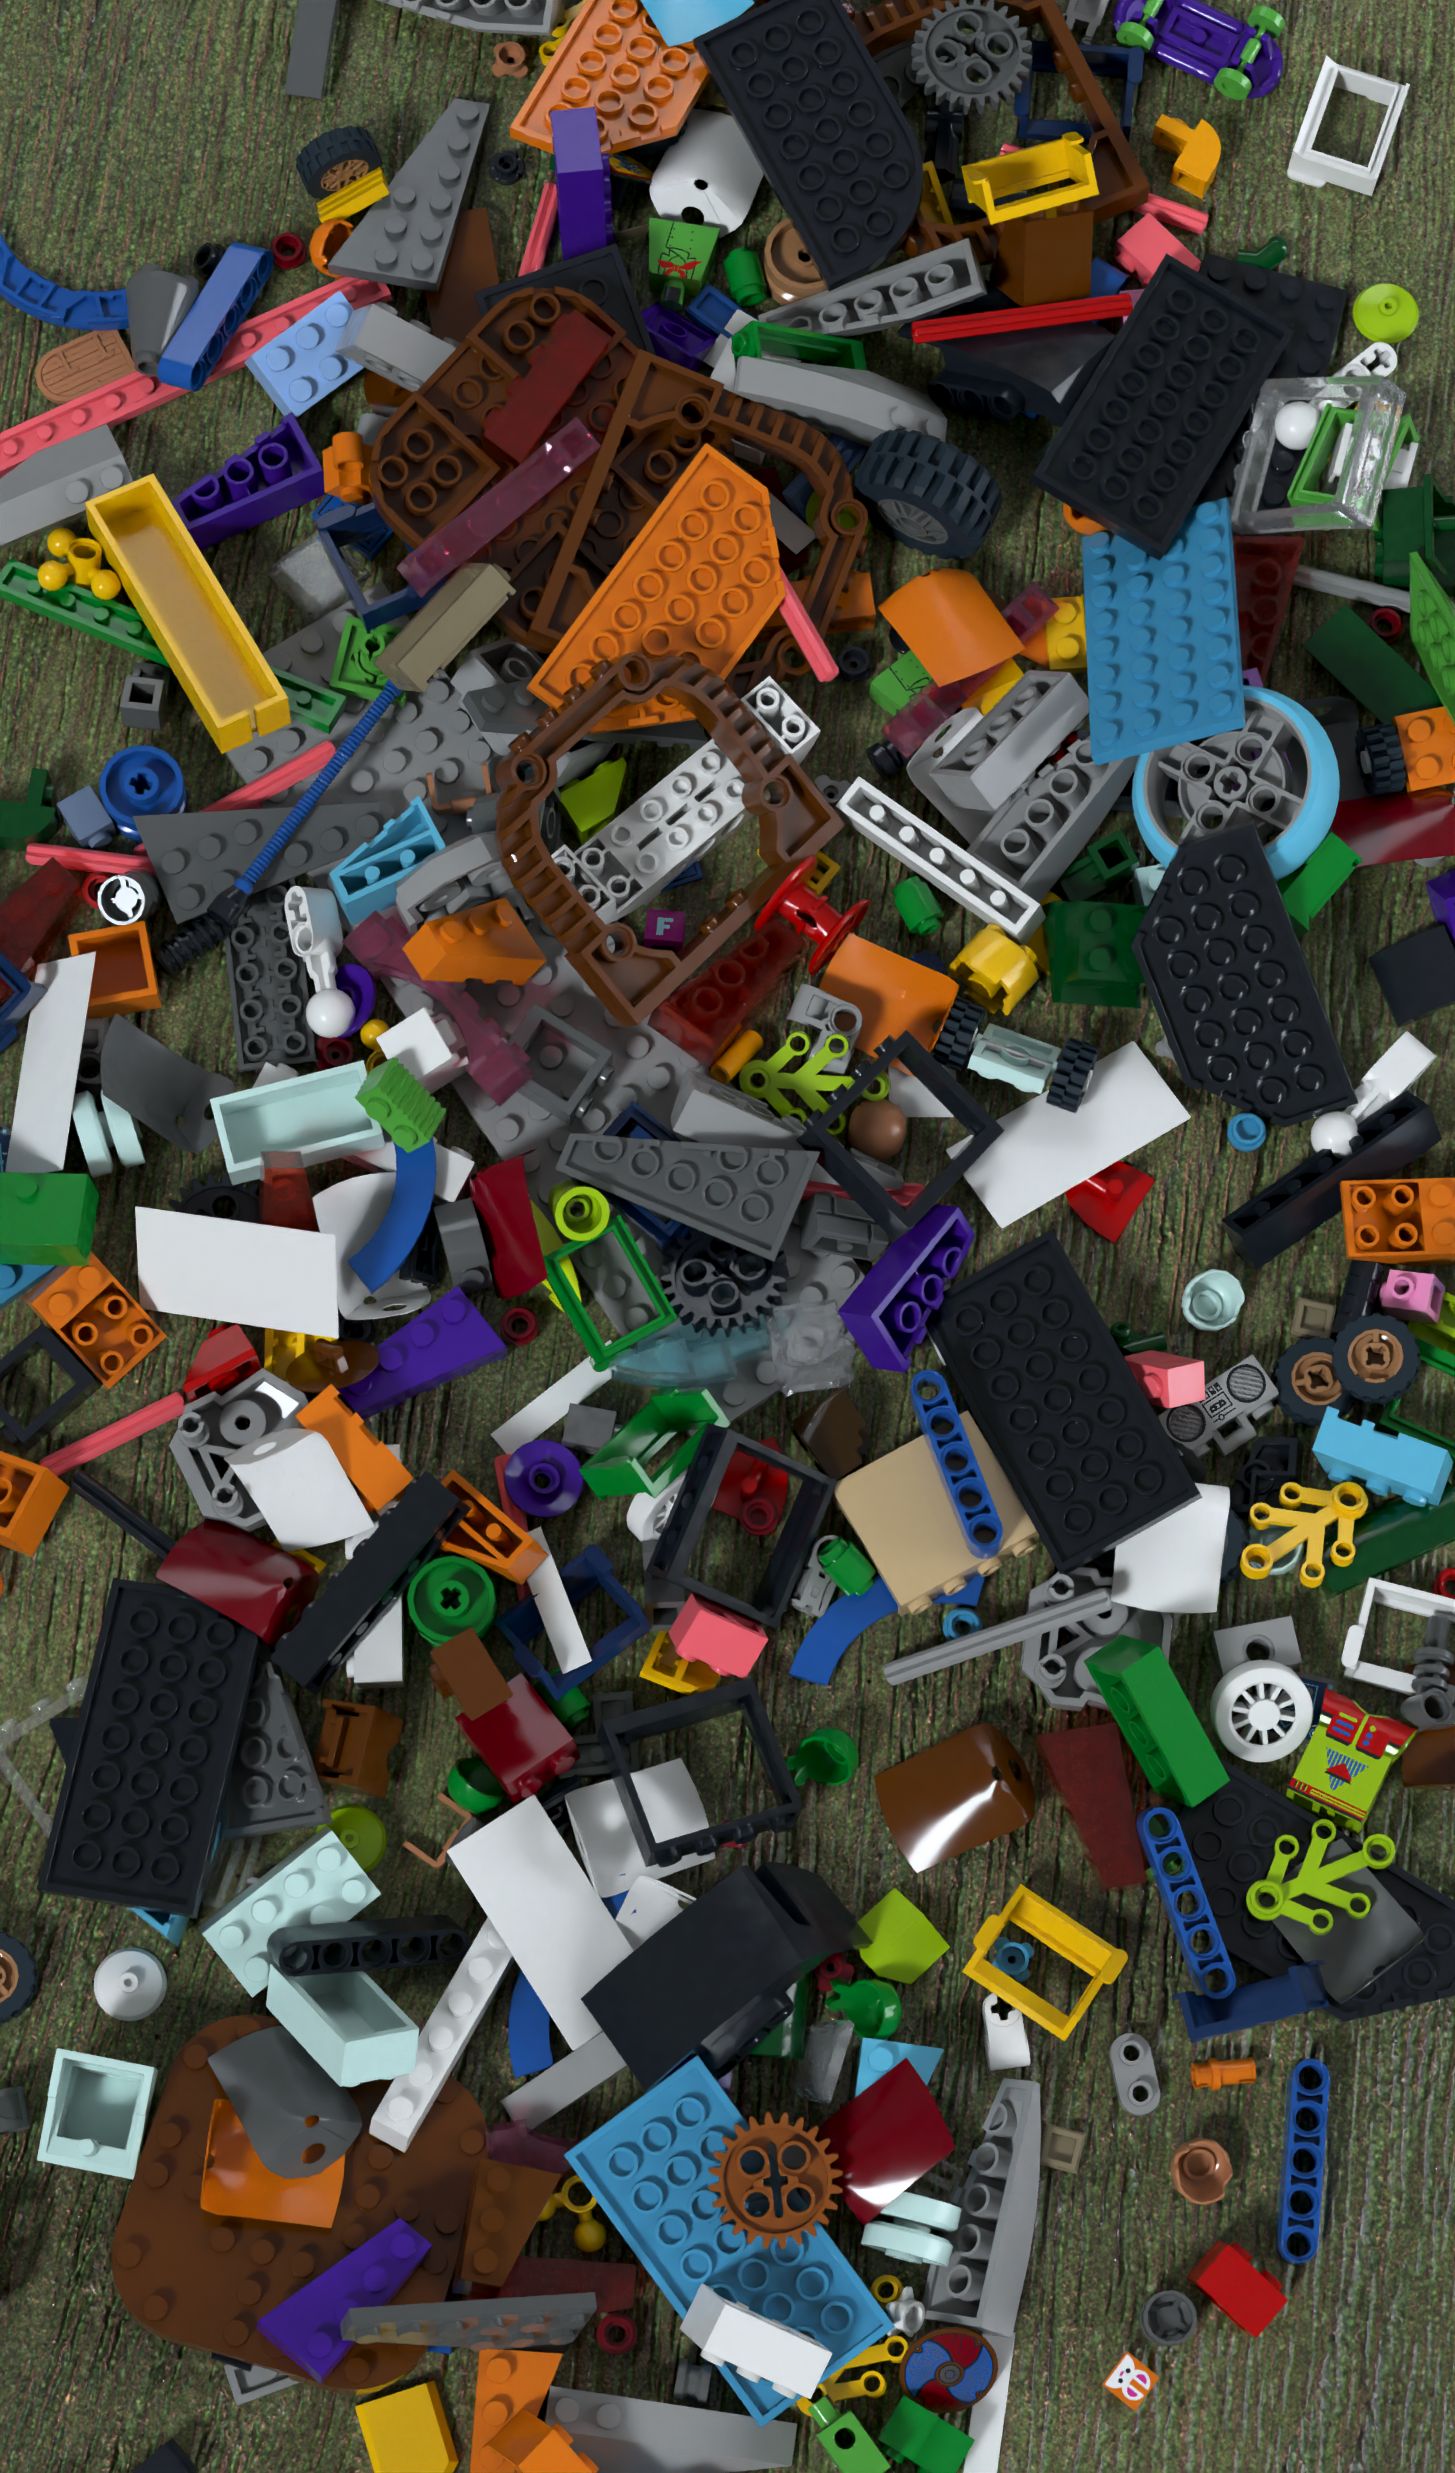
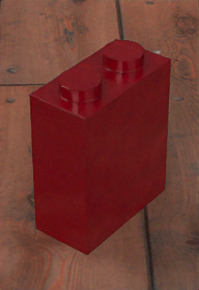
M522 1673L507 1682L514 1695L513 1697L473 1721L464 1713L455 1717L463 1738L514 1804L524 1797H530L535 1794L541 1785L557 1774L567 1772L581 1758L571 1735Z

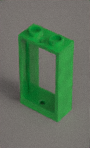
M754 320L750 321L731 337V349L734 354L736 369L739 357L762 358L761 351L827 363L831 364L832 367L867 371L864 347L861 341Z

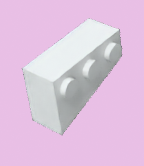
M701 2283L680 2326V2329L702 2349L700 2356L723 2367L725 2361L738 2366L736 2370L738 2374L753 2382L759 2383L761 2377L774 2382L771 2388L788 2398L794 2399L798 2393L811 2399L833 2353L819 2341L775 2319L770 2320L748 2310L749 2306L739 2301L735 2304L717 2295L713 2288Z

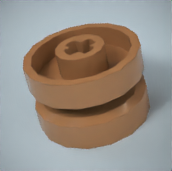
M789 218L778 223L768 235L764 250L765 262L763 272L770 295L776 302L785 306L828 290Z

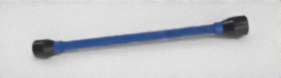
M389 679L386 681L385 689L382 690L376 701L365 712V716H362V720H359V723L356 724V727L347 736L348 739L344 740L342 746L333 755V758L325 765L324 769L319 773V777H316V781H313V784L310 785V788L307 789V792L298 801L299 804H296L289 813L290 815L287 816V819H284V823H281V827H278V830L275 831V834L272 835V838L263 847L264 850L260 851L261 854H258L255 861L252 862V865L243 874V877L237 878L232 886L219 893L207 908V912L217 922L227 928L234 926L243 914L247 897L253 891V884H256V880H259V876H262V873L265 872V869L268 868V865L277 856L276 853L280 852L279 849L283 848L285 842L288 841V838L297 829V826L302 823L303 819L311 811V807H314V803H317V800L320 799V796L323 795V792L326 791V788L329 787V784L332 783V780L341 771L340 769H343V765H346V761H349V758L352 757V754L361 745L360 742H363L366 735L375 726V723L383 716L387 710L386 708H389V704H392L395 697L400 696L404 690L398 689Z

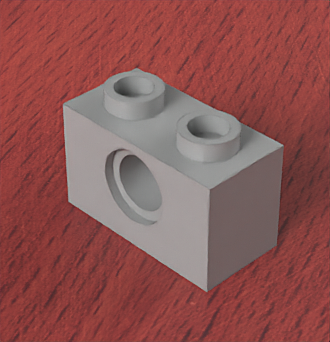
M1291 1616L1213 1631L1209 1637L1219 1682L1233 1668L1251 1661L1246 1654V1648L1250 1645L1262 1647L1266 1653V1660L1281 1663L1292 1671L1297 1669L1302 1663Z

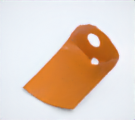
M951 568L931 569L924 575L916 576L877 607L912 650L938 687L987 670L1026 649L975 576L965 570Z
M849 932L832 958L818 989L831 994L833 997L851 1003L860 1010L863 1029L855 1048L877 1058L878 1055L873 1050L888 1035L896 1039L905 1030L931 1054L950 1012L949 1009L953 1005L952 1002L955 1000L959 985L942 973ZM842 1013L836 1018L834 1025L840 1031L846 1032L855 1027L857 1020L850 1013ZM937 1020H942L935 1034L932 1029L933 1024ZM897 1057L889 1064L893 1068L915 1077Z
M216 2099L213 2105L207 2140L201 2208L217 2215L332 2228L341 2195L345 2153L320 2174L312 2175L308 2178H283L269 2171L263 2165L230 2101ZM315 2115L305 2119L307 2127H312L319 2122V2117ZM317 2143L309 2146L302 2154V2161L304 2163L317 2161L324 2154L325 2145ZM210 2153L214 2157L213 2167L207 2169Z

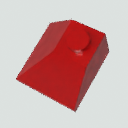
M238 1323L231 1327L229 1324H224L215 1328L208 1334L209 1339L202 1342L183 1384V1389L190 1403L214 1391L222 1395L262 1369L254 1348Z

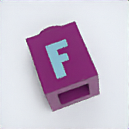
M647 909L644 947L656 950H672L676 955L684 947L686 912Z

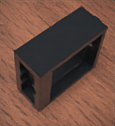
M43 1323L0 1360V1381L40 1347L75 1385L25 1429L0 1404V1421L3 1423L0 1432L13 1447L21 1443L27 1451L34 1447L99 1389L96 1380Z

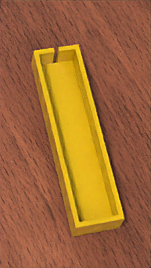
M152 473L84 502L90 532L101 545L103 554L113 571L119 576L123 588L221 754L253 741L252 733L256 731L262 737L291 724L289 700L155 475Z

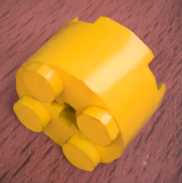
M988 924L985 929L979 930L949 966L951 977L956 979L959 976L968 987L963 993L970 1000L985 1006L986 1011L992 1014L1001 1009L1005 1016L1013 1010L1039 978L1034 965L1038 957L1033 950L1023 944L1016 945L1007 938L1006 933L996 924Z

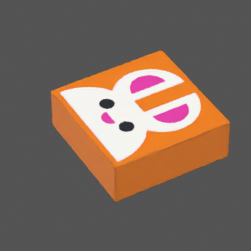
M1125 2351L1101 2385L1135 2411L1160 2377L1128 2351Z

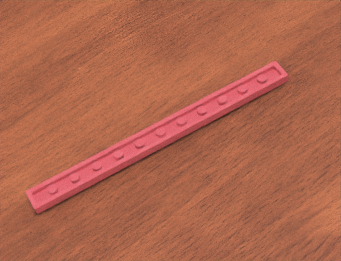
M345 276L241 323L204 385L246 367L247 365L244 362L252 354L339 290L352 308L356 310L372 303L376 305L377 302L386 303L391 301L392 296L386 283ZM135 371L0 433V478L37 451L105 424L110 429L191 391L160 383L158 376H147Z

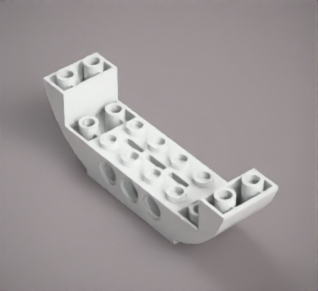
M768 676L740 701L744 702L753 718L758 720L767 736L772 738L781 754L790 753L799 765L814 745L821 730L779 685ZM712 738L574 853L564 844L551 857L597 916L605 924L611 923L631 913L643 904L647 905L661 893L665 886L695 861H700L754 816L745 809L742 803L741 794L746 782ZM765 787L764 797L768 801L771 798L770 792Z

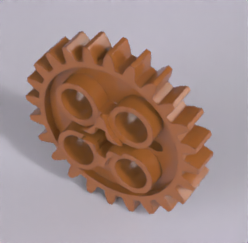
M766 2111L764 2123L758 2124L755 2117L750 2115L749 2129L745 2130L739 2124H734V2129L738 2136L735 2140L725 2135L721 2137L723 2143L728 2148L726 2152L720 2150L713 2151V2156L721 2161V2166H711L708 2168L709 2173L719 2177V2181L708 2185V2190L720 2192L721 2196L712 2202V2206L726 2207L727 2210L720 2217V2221L724 2223L734 2219L736 2222L733 2226L732 2234L735 2236L743 2229H746L748 2231V2244H751L756 2236L759 2235L762 2236L764 2249L769 2247L772 2238H777L781 2249H785L786 2238L792 2236L795 2242L801 2245V2232L806 2230L812 2236H817L813 2223L817 2220L828 2225L829 2219L824 2214V2209L837 2210L838 2205L829 2198L830 2194L842 2193L843 2190L839 2185L832 2183V2179L843 2175L842 2169L830 2168V2164L839 2158L838 2153L831 2152L825 2154L824 2149L831 2140L829 2137L819 2141L815 2139L819 2129L817 2125L812 2126L807 2131L803 2130V2116H800L792 2125L788 2124L786 2111H783L779 2122H773L770 2111ZM770 2142L776 2145L780 2176H787V2181H783L780 2184L783 2215L781 2217H776L771 2184L763 2182V2179L769 2178L771 2174L767 2147ZM791 2145H798L806 2153L804 2162L795 2168L785 2165L782 2161L783 2151ZM756 2150L763 2155L764 2164L760 2170L748 2172L742 2168L740 2159L746 2151ZM797 2187L804 2188L810 2193L808 2205L800 2210L791 2208L786 2201L788 2193ZM761 2192L766 2195L769 2200L767 2210L761 2214H752L746 2209L745 2200L751 2193Z

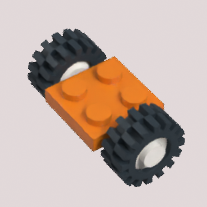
M1444 706L1395 716L1392 718L1393 726L1389 722L1357 730V736H1355L1357 744L1355 749L1356 754H1358L1357 764L1360 766L1361 771L1359 773L1361 778L1364 779L1363 785L1365 789L1367 788L1369 795L1375 796L1403 790L1405 783L1408 793L1455 783V726Z

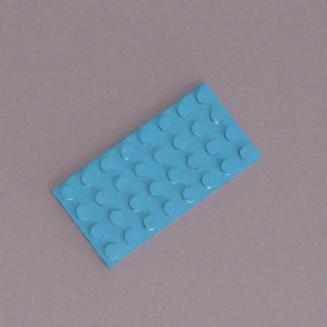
M1227 498L1191 507L1160 561L1109 530L1097 532L1091 536H1083L1082 554L1091 757L1095 765L1246 727L1231 508Z
M697 2054L650 2091L646 2092L564 2153V2156L683 2320L701 2283L713 2288V2291L720 2297L735 2304L739 2301L749 2306L748 2310L770 2320L775 2319L819 2341L833 2354L820 2378L819 2385L891 2331L895 2325L819 2221L816 2220L813 2223L817 2236H812L806 2230L802 2231L801 2245H798L793 2237L789 2236L786 2238L785 2249H781L777 2238H772L769 2247L764 2249L762 2236L759 2235L756 2236L751 2244H748V2231L746 2229H743L735 2236L732 2234V2229L736 2222L734 2219L724 2223L720 2221V2217L727 2209L725 2206L713 2207L712 2202L721 2194L720 2192L708 2190L709 2184L719 2181V2177L709 2173L708 2168L711 2166H721V2161L713 2156V2151L720 2150L726 2152L728 2149L721 2139L723 2135L734 2140L738 2137L734 2124H739L745 2130L749 2129L750 2126ZM749 2150L742 2155L740 2164L744 2170L756 2172L762 2168L764 2157L756 2150ZM768 2152L771 2174L769 2178L763 2179V2182L771 2184L776 2217H781L783 2215L780 2184L783 2181H787V2177L780 2176L778 2164ZM795 2188L788 2193L786 2201L791 2208L800 2210L807 2206ZM761 2192L751 2193L745 2200V2207L752 2214H761L769 2206L768 2198ZM725 2361L723 2367L716 2365L761 2428L803 2397L797 2393L794 2399L788 2398L773 2390L771 2387L774 2382L763 2377L760 2378L759 2383L753 2382L736 2372L738 2366Z

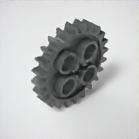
M947 0L945 1L944 13L934 7L932 9V20L923 18L922 30L915 31L914 42L916 43L912 44L911 56L915 57L912 59V70L918 71L916 82L917 84L927 82L924 94L930 95L936 92V105L941 104L947 99L950 101L949 111L951 112L958 104L963 105L964 115H968L971 106H976L978 112L983 114L984 106L987 103L996 111L999 106V98L1010 103L1012 99L1011 90L1018 93L1022 91L1021 80H1028L1029 69L1027 67H1031L1032 55L1028 54L1031 52L1032 42L1025 40L1027 37L1026 27L1017 28L1019 16L1016 15L1007 19L1008 7L1004 6L997 12L994 10V0H990L986 7L981 6L980 0H974L972 5H967L966 0H959V7H954ZM969 28L973 30L975 33L971 35H965L961 33L959 30ZM1000 48L1006 53L996 55L991 53L990 50ZM941 56L951 57L953 61L949 63H944L940 61L938 58ZM972 76H979L983 78L984 81L980 83H974L970 81L968 78Z

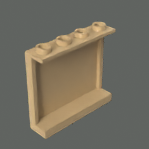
M968 1410L960 1414L959 1417L1003 1527V1543L1001 1550L996 1556L990 1559H980L972 1555L967 1548L924 1435L839 1480L831 1496L836 1508L843 1511L898 1605V1613L901 1617L909 1612L912 1615H916L925 1611L932 1605L933 1602L931 1600L943 1593L947 1596L956 1594L967 1586V1580L978 1574L981 1577H985L994 1573L1002 1566L1001 1561L1012 1555H1015L1016 1558L1025 1556L1036 1548L1037 1545L1035 1543L1039 1541V1534L1013 1486ZM948 1423L933 1429L935 1433L940 1435H946L953 1430L952 1426ZM952 1458L947 1461L946 1465L951 1470L959 1471L964 1469L967 1463L961 1458ZM970 1493L962 1496L960 1501L965 1506L975 1507L981 1502V1499L977 1495ZM985 1529L976 1532L974 1535L975 1539L980 1543H990L996 1537L990 1530Z

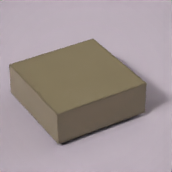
M1298 1297L1289 1337L1296 1339L1305 1338L1306 1340L1320 1336L1321 1339L1330 1338L1336 1305Z
M1046 2123L1041 2140L1040 2165L1076 2175L1086 2133Z

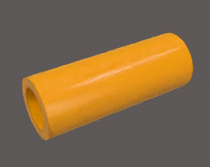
M746 1030L710 1068L712 1077L720 1083H729L763 1047L762 1037L753 1030Z

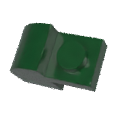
M32 768L25 803L0 800V849L26 851L28 844H46L56 833L60 819L56 808L52 807L55 803L57 788L56 784H52L48 770Z
M1119 829L1088 846V856L1071 864L1057 882L1069 902L1091 901L1104 893L1110 895L1133 878L1135 870L1140 868V862L1122 830Z

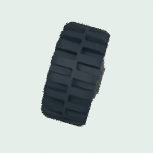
M905 429L888 430L876 437L852 480L854 487L853 497L863 503L868 512V519L874 527L883 530L886 533L885 535L893 540L896 539L904 543V546L912 550L915 548L922 551V554L936 555L940 559L946 560L950 558L962 560L978 552L1002 504L1001 489H999L998 482L995 478L990 477V472L984 466L976 463L975 458L969 454L962 453L958 447L951 443L948 445L940 441V438L932 435L926 436L922 432L915 430L907 432Z

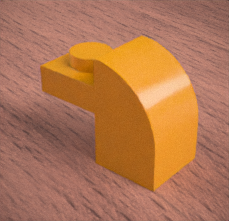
M1161 114L1155 124L1151 143L1178 156L1173 166L1170 183L1202 199L1216 175L1221 154L1219 137L1214 128L1203 119L1200 120L1196 129L1193 130L1183 120Z

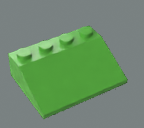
M1418 552L1409 553L1410 644L1455 726V606Z

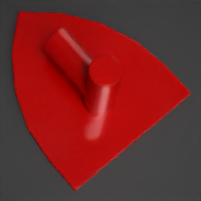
M1117 1161L1064 1193L1070 1206L1082 1222L1097 1234L1115 1244L1155 1180L1140 1170Z
M775 1437L758 1441V1443L781 1453ZM738 1451L731 1457L711 1508L739 1520V1511L743 1503L750 1498L761 1496L770 1499L776 1505L779 1523L787 1499V1474ZM755 1511L751 1515V1519L753 1522L760 1524L766 1520V1515L762 1511Z

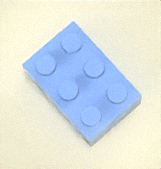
M340 290L264 345L244 362L284 417L292 412L295 419H297L365 368L335 352L354 310Z

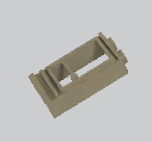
M464 562L373 661V664L398 689L424 693L430 686L426 681L439 675L436 670H443L509 599L506 595L513 596L516 590L508 583L511 580L510 576L495 563L491 565Z

